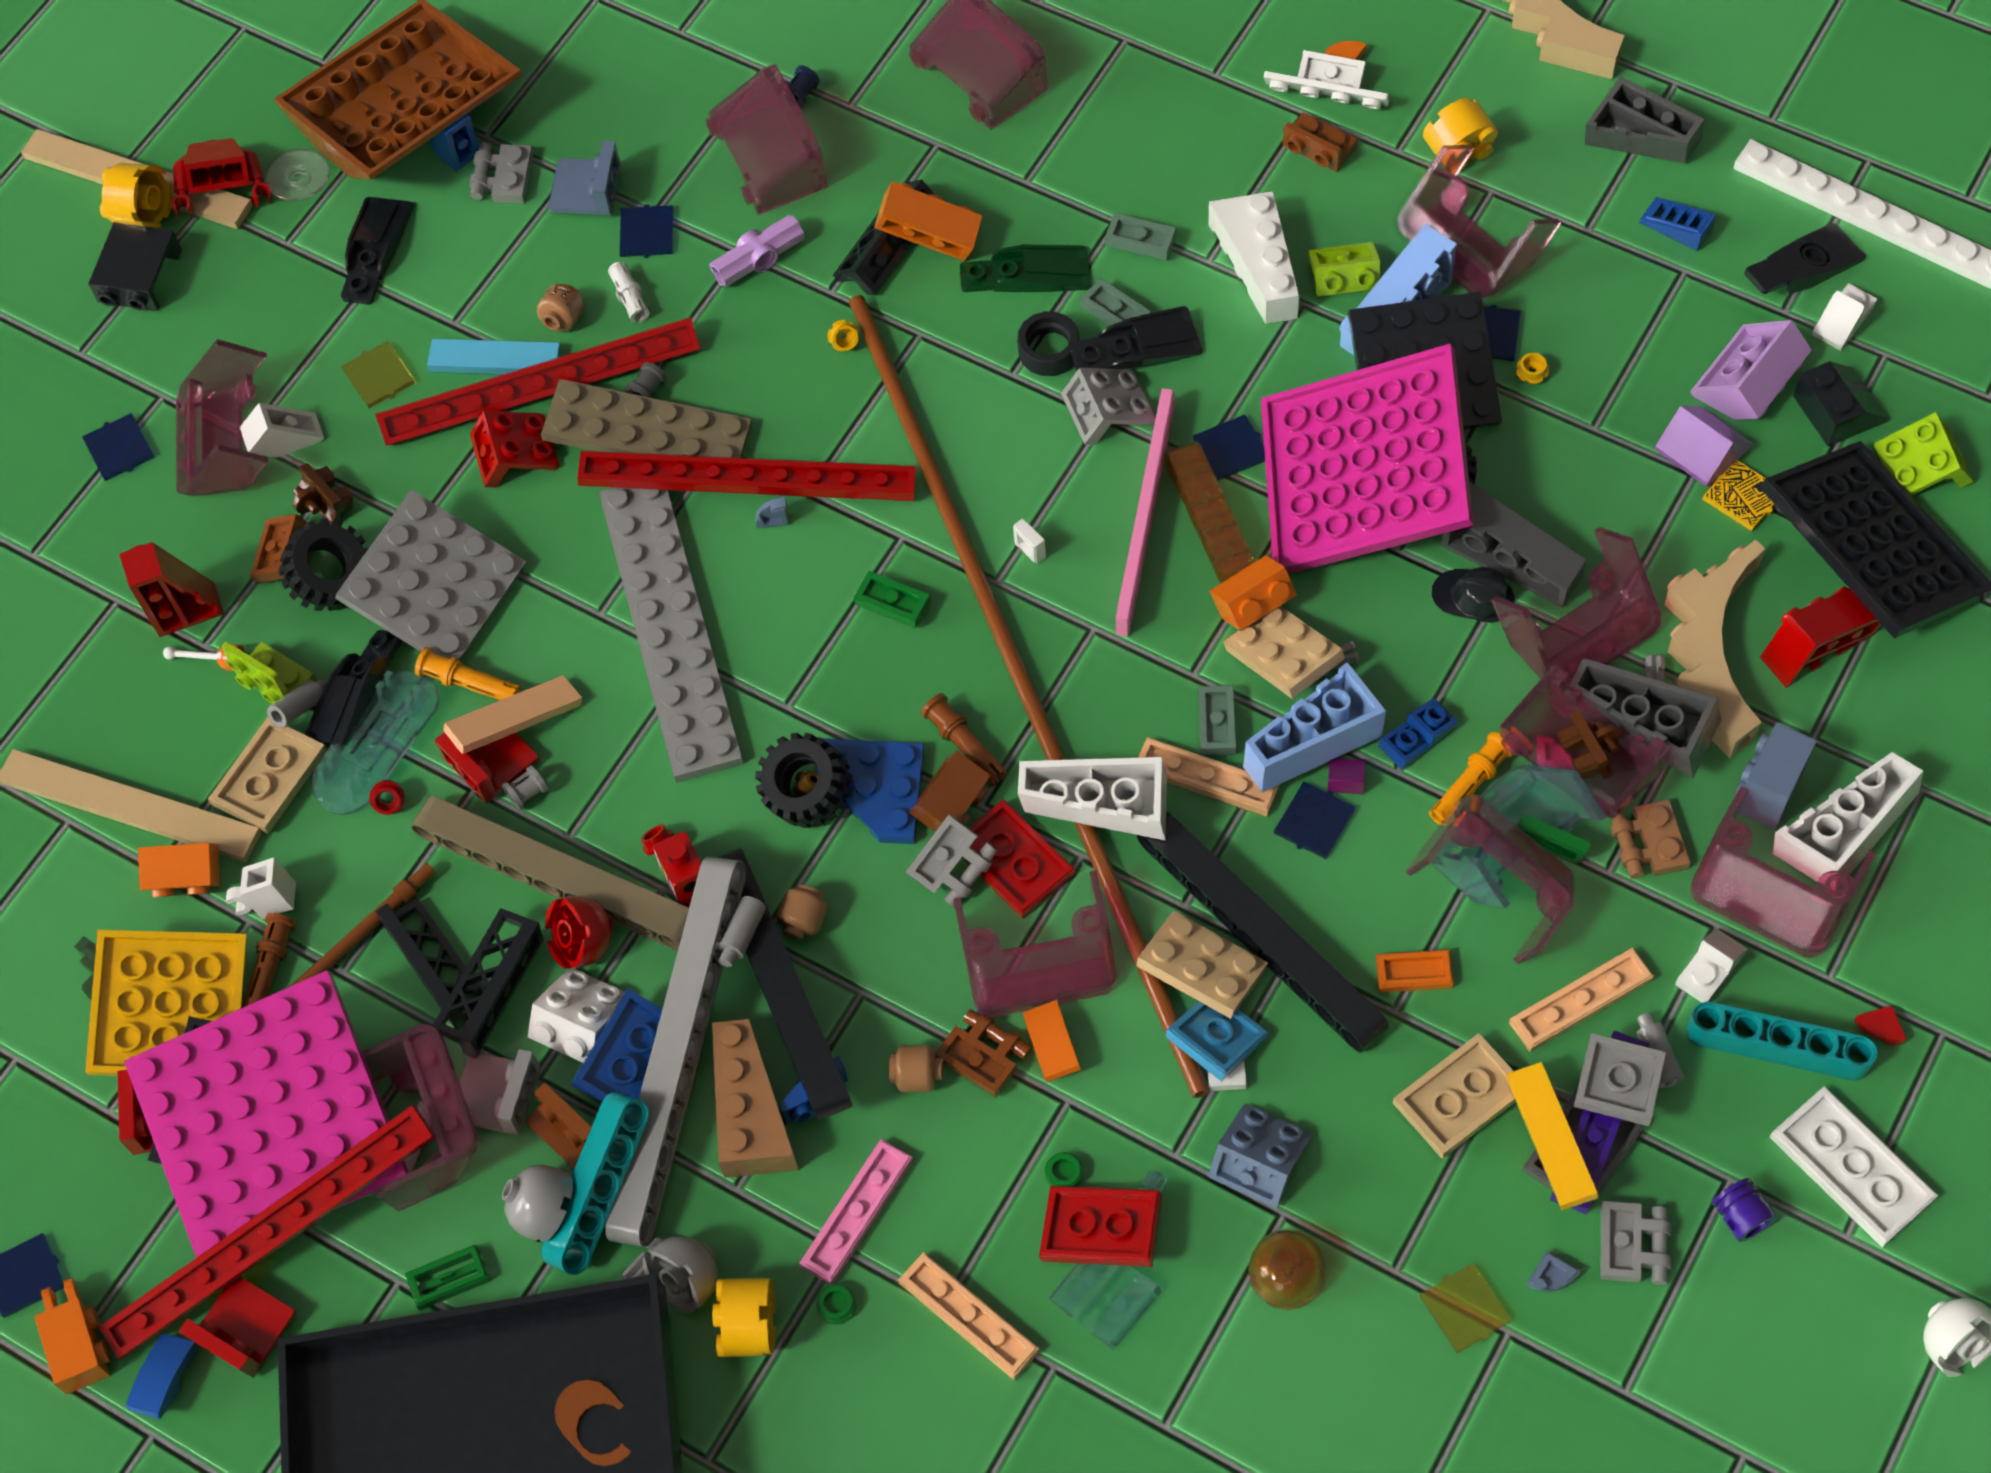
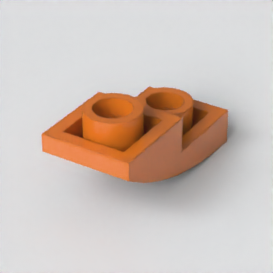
M1054 1000L1023 1012L1046 1083L1081 1070L1058 1001Z

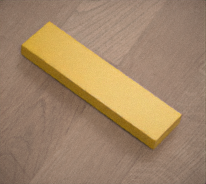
M1542 1062L1506 1074L1510 1089L1561 1211L1598 1199L1597 1190Z

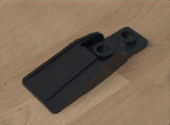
M366 197L348 237L345 252V267L348 275L341 293V298L344 302L366 305L373 303L380 279H383L404 234L414 208L412 202L376 197Z
M1830 223L1769 255L1767 259L1748 266L1744 275L1763 294L1786 285L1790 293L1810 289L1863 262L1866 255L1836 224Z
M1186 306L1128 318L1107 327L1098 337L1074 342L1069 347L1076 371L1079 368L1126 369L1197 356L1203 352L1190 312Z
M378 630L369 640L361 656L356 653L347 654L331 673L304 735L321 743L344 745L368 707L390 665V660L403 640L388 631Z

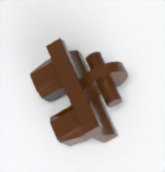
M308 463L299 466L302 478L298 487L293 490L295 494L292 503L293 508L300 514L311 512L315 515L319 513L324 519H328L331 525H333L335 520L340 521L341 513L353 507L352 492L346 486L334 491L331 489L335 487L336 478L328 466L313 470Z
M1579 710L1570 714L1572 724L1564 727L1556 735L1566 754L1583 745L1587 752L1571 759L1581 780L1599 773L1604 780L1614 776L1603 750L1607 749L1610 755L1619 751L1616 743L1622 737V733L1618 726H1605L1603 721H1597L1593 725L1596 731L1593 734Z

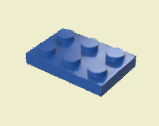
M629 988L625 990L573 1078L571 1085L601 1103L609 1093L615 1091L639 1098L662 1008Z

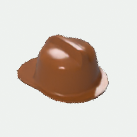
M592 1380L576 1381L566 1387L557 1398L554 1411L559 1429L579 1453L591 1463L601 1466L619 1463L628 1457L631 1452L624 1444L621 1443L618 1448L610 1453L601 1455L590 1453L581 1445L577 1429L580 1419L592 1407L606 1404L620 1410L624 1405L600 1382Z

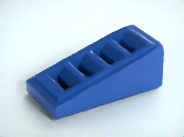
M1656 197L1641 217L1640 223L1697 251L1712 231L1716 215L1702 209ZM1658 209L1663 211L1660 218L1654 217ZM1670 215L1674 217L1672 222L1667 220ZM1682 220L1685 222V224L1682 225L1679 224V222Z

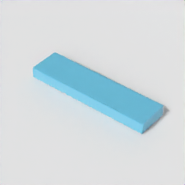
M432 339L427 367L429 372L505 374L560 357L561 346L558 342Z

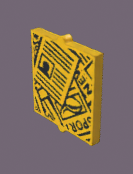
M1738 460L1716 478L1715 483L1702 498V500L1750 531H1753L1766 515L1770 516L1773 511L1772 508L1775 506L1760 489L1765 477Z

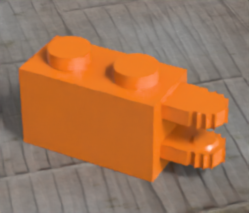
M74 1278L63 1281L68 1302L58 1305L57 1296L51 1287L42 1290L41 1295L46 1311L34 1316L54 1385L66 1395L110 1376L107 1363L111 1361V1355L106 1343L103 1340H99L96 1331L101 1326L99 1316L93 1306L88 1307L83 1303L80 1290Z

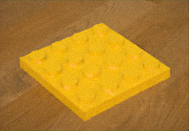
M97 930L85 1073L91 1076H117V1071L127 1070L124 1060L183 1035L189 1016L214 1021L241 1009L244 993L247 934Z

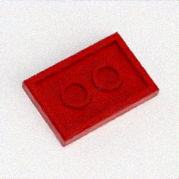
M1004 799L969 827L978 835L970 845L972 849L979 853L985 843L988 842L998 850L990 861L992 863L991 867L986 873L982 871L979 876L1022 919L1076 875L1075 868ZM961 857L968 865H970V862L968 860H966L964 857Z
M1050 1186L1039 1252L1041 1261L1153 1267L1163 1198L1160 1190Z

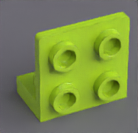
M1937 412L1874 444L1881 463L1911 496L1944 479L1947 481L1953 479L1960 488L1974 482L1949 425Z
M226 641L221 646L227 657L225 662L237 674L235 676L236 681L248 690H252L253 687L259 690L263 698L271 704L305 681L317 680L313 672L263 642H260L250 655Z

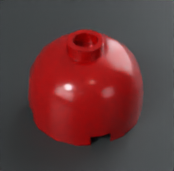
M567 896L552 901L547 909L545 929L551 928L553 940L547 941L548 948L554 960L562 968H582L597 962L604 956L610 945L613 924L604 908L597 901L583 896Z

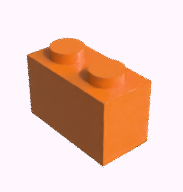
M1267 555L1209 591L1221 618L1239 631L1297 595L1285 567Z
M197 843L138 847L140 890L152 891V897L174 896V889H187V895L209 894V887L220 886L219 844Z

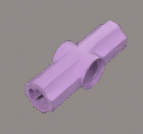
M787 215L761 232L755 229L743 234L735 248L709 263L710 269L717 282L722 287H727L753 270L764 272L770 269L776 263L779 254L805 239L804 232L793 215Z

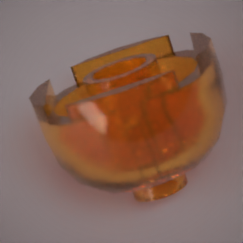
M1284 1229L1271 1232L1259 1241L1251 1254L1248 1274L1252 1289L1261 1298L1266 1300L1267 1304L1274 1308L1291 1310L1304 1307L1320 1292L1323 1287L1326 1266L1322 1252L1312 1238L1300 1231Z

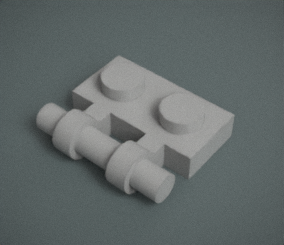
M488 142L480 143L479 150L475 152L473 160L475 171L471 174L469 180V187L471 188L470 197L474 200H481L483 192H491L493 203L524 204L534 154L532 146L501 144L499 154H491L492 145ZM488 169L496 170L495 177H487Z
M949 814L907 869L906 873L933 893L937 891L942 883H945L951 890L944 900L955 908L963 897L967 898L973 891L971 886L982 871L986 873L991 867L992 863L990 861L998 850L988 842L985 843L979 853L972 849L970 845L978 835ZM961 857H964L970 862V865L961 877L958 878L951 871Z
M1602 1201L1600 1280L1639 1283L1641 1280V1268H1648L1652 1270V1284H1667V1271L1671 1270V1256L1667 1255V1238L1671 1236V1223L1667 1221V1208L1661 1206L1653 1207L1652 1219H1642V1204ZM1642 1235L1652 1237V1253L1641 1252Z

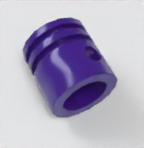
M1745 1178L1734 1183L1718 1194L1712 1201L1714 1207H1719L1718 1213L1721 1216L1725 1215L1723 1220L1738 1242L1746 1241L1758 1235L1778 1218L1761 1193L1758 1194L1759 1189L1756 1186H1752L1754 1182L1751 1178Z

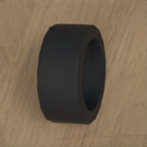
M1044 311L1029 317L1023 322L1018 331V355L1022 364L1030 372L1041 376H1056L1068 371L1074 366L1069 347L1072 343L1080 341L1076 324L1068 316L1058 312ZM1043 333H1057L1068 340V346L1060 353L1053 355L1036 353L1029 345L1033 338Z

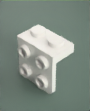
M568 969L532 1004L528 1038L583 1063L624 991L593 978L582 971Z

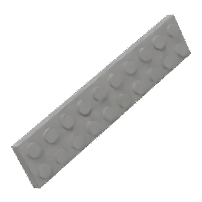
M610 488L599 491L676 783L742 765L743 760L668 490Z

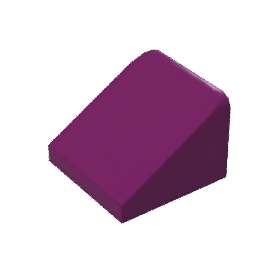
M1335 758L1329 761L1327 792L1363 794L1365 760Z

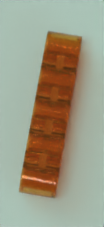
M1196 441L1166 451L1165 460L1169 473L1221 584L1254 563V559L1199 442Z

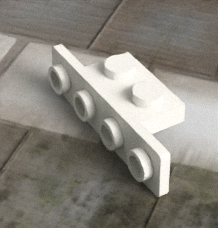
M1304 50L1298 77L1265 71L1263 77L1265 84L1270 85L1269 88L1278 92H1288V88L1300 90V94L1306 97L1318 98L1319 94L1331 96L1332 101L1349 104L1350 100L1362 102L1363 107L1376 110L1380 109L1381 106L1388 107L1390 102L1389 94L1361 89L1366 62Z

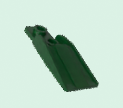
M1022 244L997 250L992 254L991 260L963 262L960 264L961 290L963 292L994 290V292H1057L1089 290L1091 288L1087 247L1081 245Z

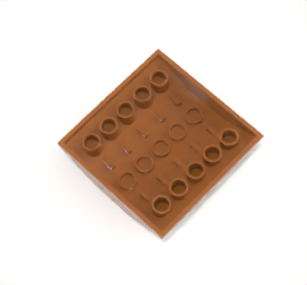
M419 0L274 98V100L311 144L350 178L372 180L523 74L521 69L426 0Z

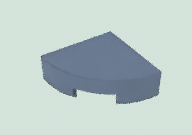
M785 497L767 501L756 511V528L790 524Z
M1546 1251L1529 1279L1527 1287L1541 1292L1559 1291L1571 1285L1578 1278L1581 1271Z

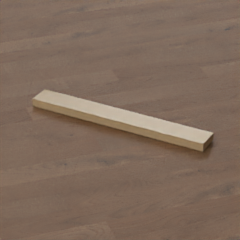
M36 129L21 151L24 159L102 185L104 169L112 168L118 163L142 164ZM164 171L166 174L162 173L166 182L171 183L174 198L177 194L174 193L173 173ZM221 189L187 194L194 208L193 215L237 230L253 207L251 199ZM187 207L180 208V211L188 213Z
M12 749L0 771V784L186 844H219L220 855L247 863L262 834L259 827Z

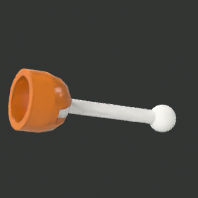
M231 644L236 648L240 649L241 651L245 652V649L242 645ZM172 646L166 647L163 651L164 657L168 660H172L175 657L217 660V663L223 670L234 671L225 662L227 657L222 648L217 653L176 650Z

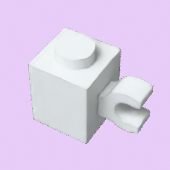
M273 857L243 867L241 887H232L227 890L226 903L236 902L235 913L237 915L247 914L253 909L263 920L267 913L281 914L294 909L296 881Z

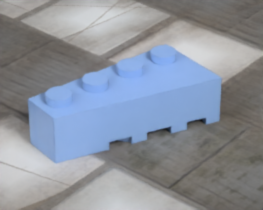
M1425 223L1357 308L1439 297L1452 283L1457 243ZM1346 316L1339 328L1341 331L1340 347L1354 355L1349 319Z
M1347 662L1338 669V673L1330 680L1326 678L1317 685L1316 691L1304 700L1301 698L1294 703L1291 710L1282 718L1278 716L1246 741L1243 768L1260 791L1264 792L1382 737L1386 710Z

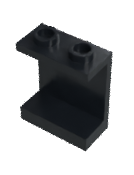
M113 222L88 283L97 301L106 306L119 305L131 307L139 311L145 309L158 311L160 305L153 293V288L165 258L178 260L182 252L174 231Z

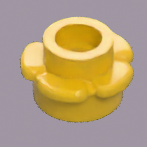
M845 320L834 322L833 328L829 329L827 333L828 342L832 343L833 348L837 351L843 352L853 349L859 340L857 326L853 322H846ZM841 333H846L845 338L840 337Z
M1527 353L1517 363L1518 369L1516 374L1518 378L1530 384L1541 383L1543 378H1546L1549 374L1547 361L1539 353Z

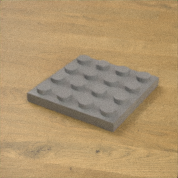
M411 489L338 590L335 599L420 652L424 647L432 648L433 653L449 659L454 656L461 660L515 582L527 561Z

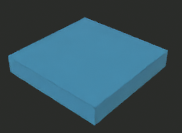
M1198 1001L1167 1029L1165 1037L1222 1082L1267 1040L1269 1032L1240 1009L1230 1019Z

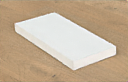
M1825 1086L1779 1125L1769 1136L1882 1248L1938 1197L1937 1193Z

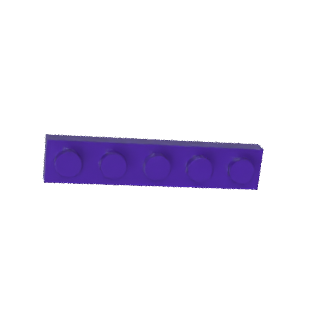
M1615 1030L1611 1036L1613 1039L1644 1047H1649L1650 1043ZM1583 1110L1574 1139L1596 1188L1622 1119ZM1553 1191L1550 1201L1558 1203ZM1591 1201L1571 1209L1587 1214Z

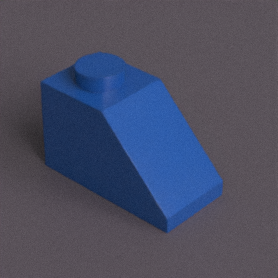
M468 114L429 140L432 150L456 172L474 159L475 152L479 150L472 121Z

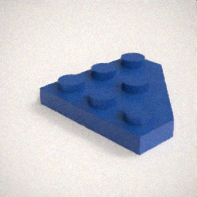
M822 738L837 749L850 766L846 771L852 774L853 782L847 783V786L852 789L850 797L845 796L843 799L850 812L870 829V833L880 843L915 844L917 819L909 811L920 797L924 743Z

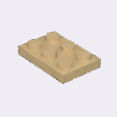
M1282 606L1277 607L1243 630H1238L1223 641L1228 653L1291 699L1295 698L1345 659L1342 648Z
M267 717L208 800L212 806L249 825L259 827L261 831L269 834L328 750L324 744L288 726L283 728L275 726Z
M1174 910L1138 956L1136 966L1230 1019H1232L1265 973L1268 965L1267 961Z
M1478 1033L1395 1096L1393 1104L1439 1157L1443 1159L1516 1102L1506 1078V1074L1513 1072V1070Z

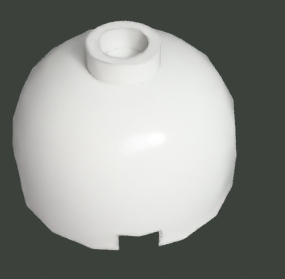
M1971 1298L1954 1299L1948 1302L1941 1301L1931 1308L1928 1313L1929 1319L1924 1328L1923 1342L1931 1360L1947 1377L1960 1376L1962 1373L1958 1369L1959 1367L1971 1360L1974 1369L1991 1355L1990 1308L1982 1302Z

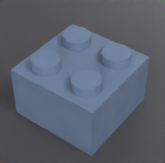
M1775 723L1770 735L1763 732L1755 748V754L1752 760L1747 763L1740 778L1741 782L1735 792L1734 797L1740 799L1735 812L1776 830L1802 778L1817 740L1779 723Z

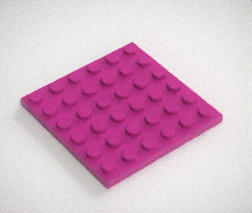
M1451 344L1261 398L1272 559L1284 566L1288 574L1474 526L1456 355Z
M328 970L124 1060L196 1258L389 1122L332 972ZM405 1161L399 1163L335 1210L411 1177Z

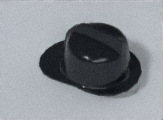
M1479 567L1472 570H1449L1436 578L1432 586V598L1435 605L1443 612L1454 616L1493 623L1502 621L1509 616L1514 607L1515 596L1511 587L1505 582L1504 577L1498 571L1489 567Z

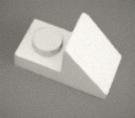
M1848 283L1842 292L1836 291L1812 335L1841 351L1873 310L1877 298Z
M1716 928L1702 940L1698 952L1678 977L1675 985L1701 1003L1709 1002L1748 949Z

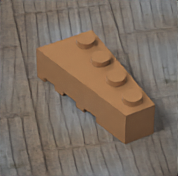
M749 1019L713 1022L718 1160L724 1178L799 1170Z

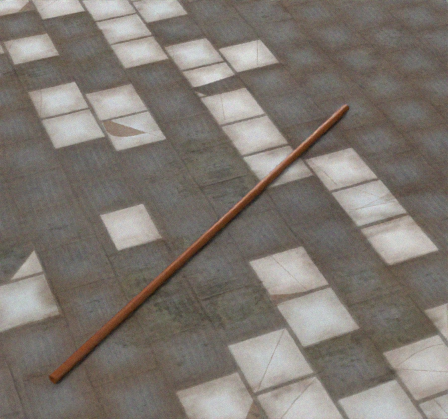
M862 295L854 296L849 301L851 309L1047 760H1066L866 300ZM1074 822L1136 965L1138 956L1147 946L1095 826ZM1137 967L1166 1034L1167 1029L1179 1019L1163 981ZM1168 1039L1192 1097L1200 1098L1208 1094L1210 1089L1199 1064Z

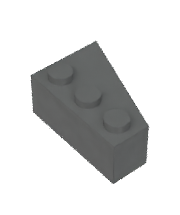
M1620 76L1586 124L1585 145L1686 163L1702 140L1705 119Z

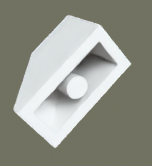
M258 403L240 427L248 453L275 458L317 444L324 439L315 412Z

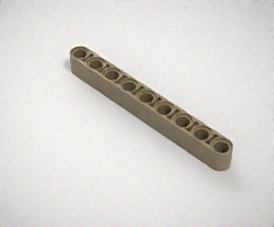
M428 797L411 824L413 832L421 838L553 897L561 899L567 896H583L593 899L604 908L612 923L678 951L689 908L437 797Z

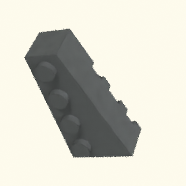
M1469 482L1474 526L1443 533L1441 546L1481 567H1489L1498 571L1505 579L1563 608L1583 577L1586 559Z
M1583 658L1569 685L1575 709L1595 721H1603L1605 726L1617 725L1622 733V737L1691 778H1694L1721 722L1719 703L1716 697Z

